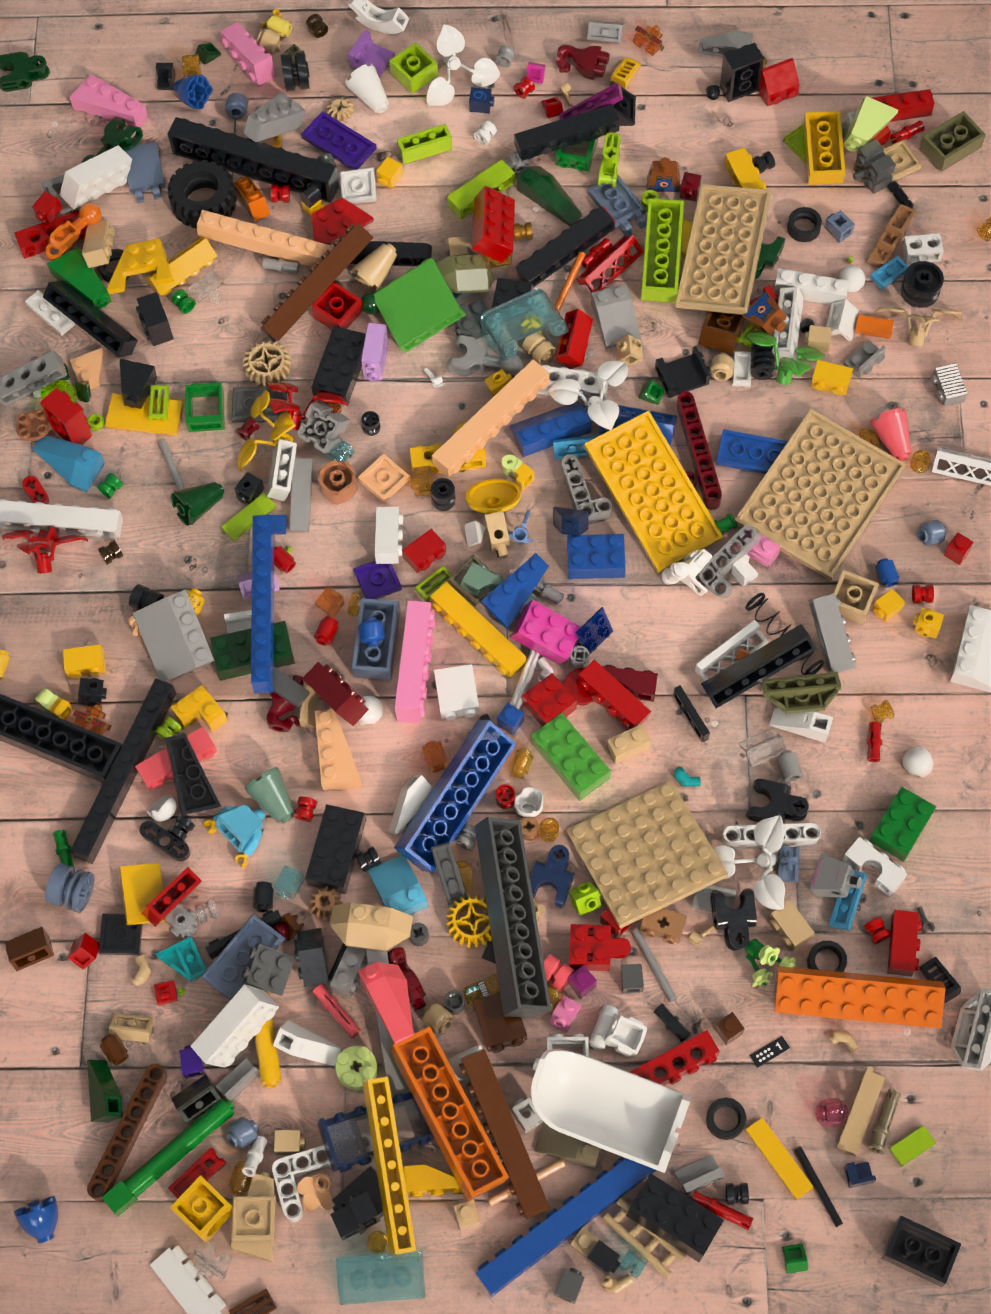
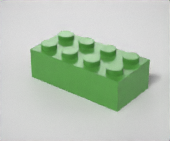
M563 713L531 735V744L579 801L610 779L611 770Z

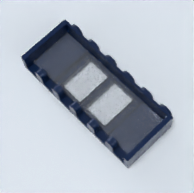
M398 1093L394 1095L392 1104L400 1153L410 1150L412 1145L419 1144V1146L430 1143L434 1136L412 1093L404 1095ZM358 1106L354 1111L345 1114L340 1112L327 1120H324V1117L319 1119L317 1124L333 1172L338 1170L340 1173L352 1169L351 1166L359 1164L363 1166L372 1162L371 1159L374 1158L366 1107Z

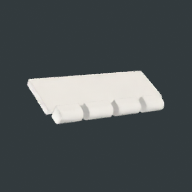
M179 1245L173 1250L168 1248L150 1264L187 1314H222L220 1311L226 1304L217 1293L209 1298L214 1289L205 1277L200 1278L198 1281L195 1280L201 1275V1272L191 1260L183 1265L188 1256Z

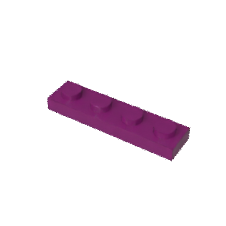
M617 82L560 113V120L623 100L621 86Z

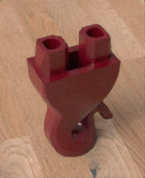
M560 45L556 56V65L560 67V73L569 72L571 66L565 60L566 57H569L583 77L594 80L595 76L604 77L606 66L599 65V63L608 64L610 53L601 51V46L578 49L571 45Z
M294 675L292 680L302 687L304 686L303 676ZM271 692L272 706L266 717L268 727L278 732H289L294 723L299 727V719L294 715L288 716L285 720L279 719V717L294 710L296 707L275 692Z
M397 947L388 951L389 964L398 965L407 979L410 1003L413 1004L416 1011L427 1006L423 998L426 996L417 975L407 964L404 948Z

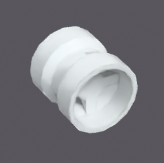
M484 121L480 129H477L474 133V138L478 143L487 145L491 141V137H494L497 133V128L493 123Z

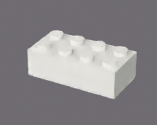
M118 145L65 171L60 196L75 209L79 206L82 207L91 200L98 199L105 193H110L114 188L121 187L127 182L132 158Z
M244 985L195 1040L191 1048L205 1064L226 1068L234 1062L237 1054L248 1046V1042L252 1037L261 1031L266 1021L275 1015V1011L279 1006L265 990Z

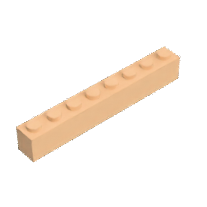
M202 210L197 223V236L279 259L283 258L287 261L299 262L301 265L312 267L315 263L319 265L323 260L321 256L327 250L331 252L334 248L331 245Z
M532 360L432 455L433 465L447 477H450L453 473L456 474L463 463L470 461L478 449H482L491 437H495L498 434L499 429L503 425H507L516 413H520L528 401H532L541 389H545L548 386L549 372Z

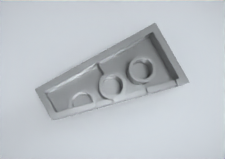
M281 92L248 116L244 134L254 142H259L299 129L302 126L306 110L299 103L294 102Z

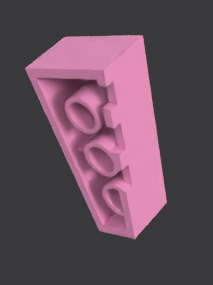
M238 22L220 31L222 37L220 39L221 44L224 48H228L231 57L238 61L243 71L247 72L251 82L254 81L259 87L275 78L271 54L269 52L265 54V49L261 45L258 46L256 40L253 37L250 38L249 33Z
M92 74L70 96L74 110H82L92 116L94 114L102 116L103 119L108 121L118 117L123 119L128 127L130 125L140 127L148 118L144 104Z

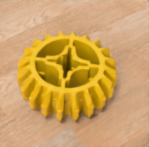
M469 894L467 895L468 900H465L461 896V903L459 904L457 901H454L453 905L455 908L449 907L448 909L451 913L446 915L448 920L446 927L450 928L448 934L454 935L453 941L459 940L460 946L467 942V948L471 947V943H474L475 948H478L479 942L485 946V939L490 942L492 941L486 897L479 900V895L476 894L475 899H472ZM474 908L482 909L487 915L484 916V914L476 913ZM468 909L467 915L457 920L459 914ZM471 914L475 918V929H473L471 924ZM489 923L488 927L478 934L479 927ZM458 927L469 929L472 935L463 933Z

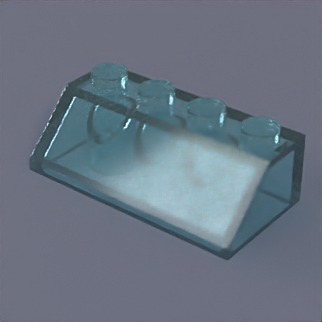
M422 1251L396 1255L377 1254L336 1258L340 1305L426 1298Z

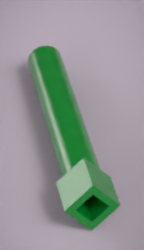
M221 1099L212 1105L125 1181L121 1180L101 1198L113 1213L119 1217L138 1200V1196L235 1113L232 1111L235 1108L229 1099Z

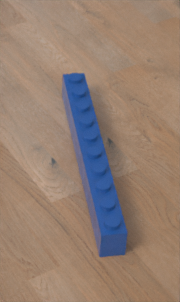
M272 515L253 516L251 684L254 693L274 692V523Z
M621 1157L613 1164V1169L609 1172L607 1170L601 1172L596 1177L598 1179L592 1185L590 1183L584 1185L579 1190L581 1192L575 1198L573 1195L563 1202L564 1206L558 1211L556 1208L546 1215L547 1219L540 1224L538 1221L529 1228L530 1232L523 1237L521 1234L512 1241L513 1245L506 1250L504 1247L494 1255L496 1258L493 1261L482 1263L477 1268L476 1276L490 1296L493 1297L649 1177L650 1173H654L656 1169Z

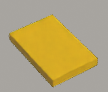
M160 863L120 866L119 873L126 924L150 923L141 912L163 891Z

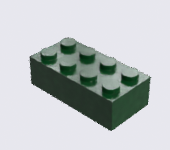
M286 622L274 623V668L295 664ZM251 629L210 638L220 681L251 674Z

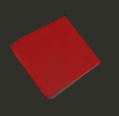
M557 96L541 101L547 118L559 116L563 112L562 102Z

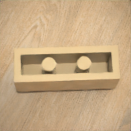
M108 219L87 226L82 255L88 268L109 263L110 256L112 255L111 248L114 244L115 230L113 226H110Z

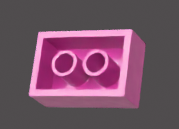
M532 600L524 606L510 638L560 665L568 660L582 627Z

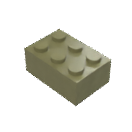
M963 111L923 135L919 149L942 172L980 149L986 134Z

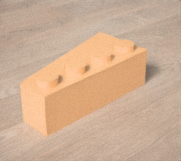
M333 709L315 711L323 791L362 787L360 776L336 712Z

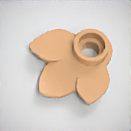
M317 1173L312 1177H304L298 1182L296 1191L303 1195L302 1206L306 1212L315 1210L319 1205L322 1209L329 1210L332 1204V1195L329 1191L331 1182L327 1175Z

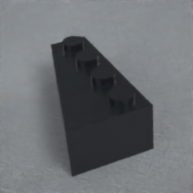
M182 733L164 737L181 815L222 807L186 734Z

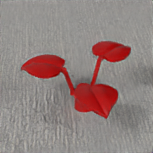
M268 383L270 389L288 394V401L273 398L270 399L269 404L274 414L288 411L296 425L292 428L293 430H299L301 420H305L310 403H314L317 399L326 402L342 403L348 407V403L339 395L329 392H317V395L313 396L305 411L301 414L300 406L292 403V392H298V387L290 383Z
M16 530L1 535L3 540L24 537L28 540V542L17 544V548L28 555L31 552L33 553L37 573L39 574L52 572L51 561H54L57 545L76 540L88 542L87 538L77 535L56 538L52 545L51 554L48 556L46 552L40 553L39 548L49 545V542H32L30 534H34L32 530Z

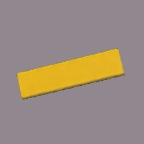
M763 1117L745 1130L795 1200H798L814 1188Z

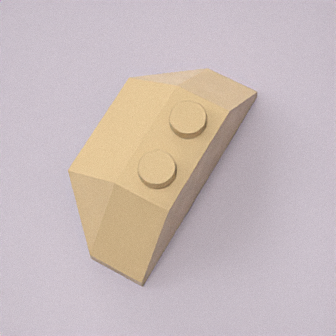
M351 902L333 905L330 927L345 946L386 952L410 937L413 916L389 907Z

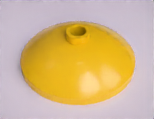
M484 480L474 484L467 490L465 495L466 503L471 509L482 514L506 512L514 508L521 500V489L517 484L509 480Z

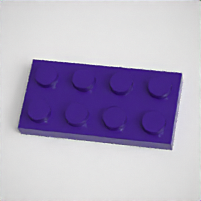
M323 111L301 133L302 139L324 153L332 154L334 159L352 170L359 169L377 149L375 143Z

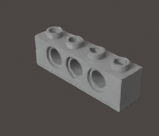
M52 350L36 359L30 360L21 367L13 369V371L5 375H1L0 403L7 406L67 376L62 357Z

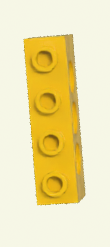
M443 444L418 445L410 448L413 476L443 473L433 465L432 459H426L427 457H432ZM484 447L478 449L470 461L463 463L460 470L486 467Z

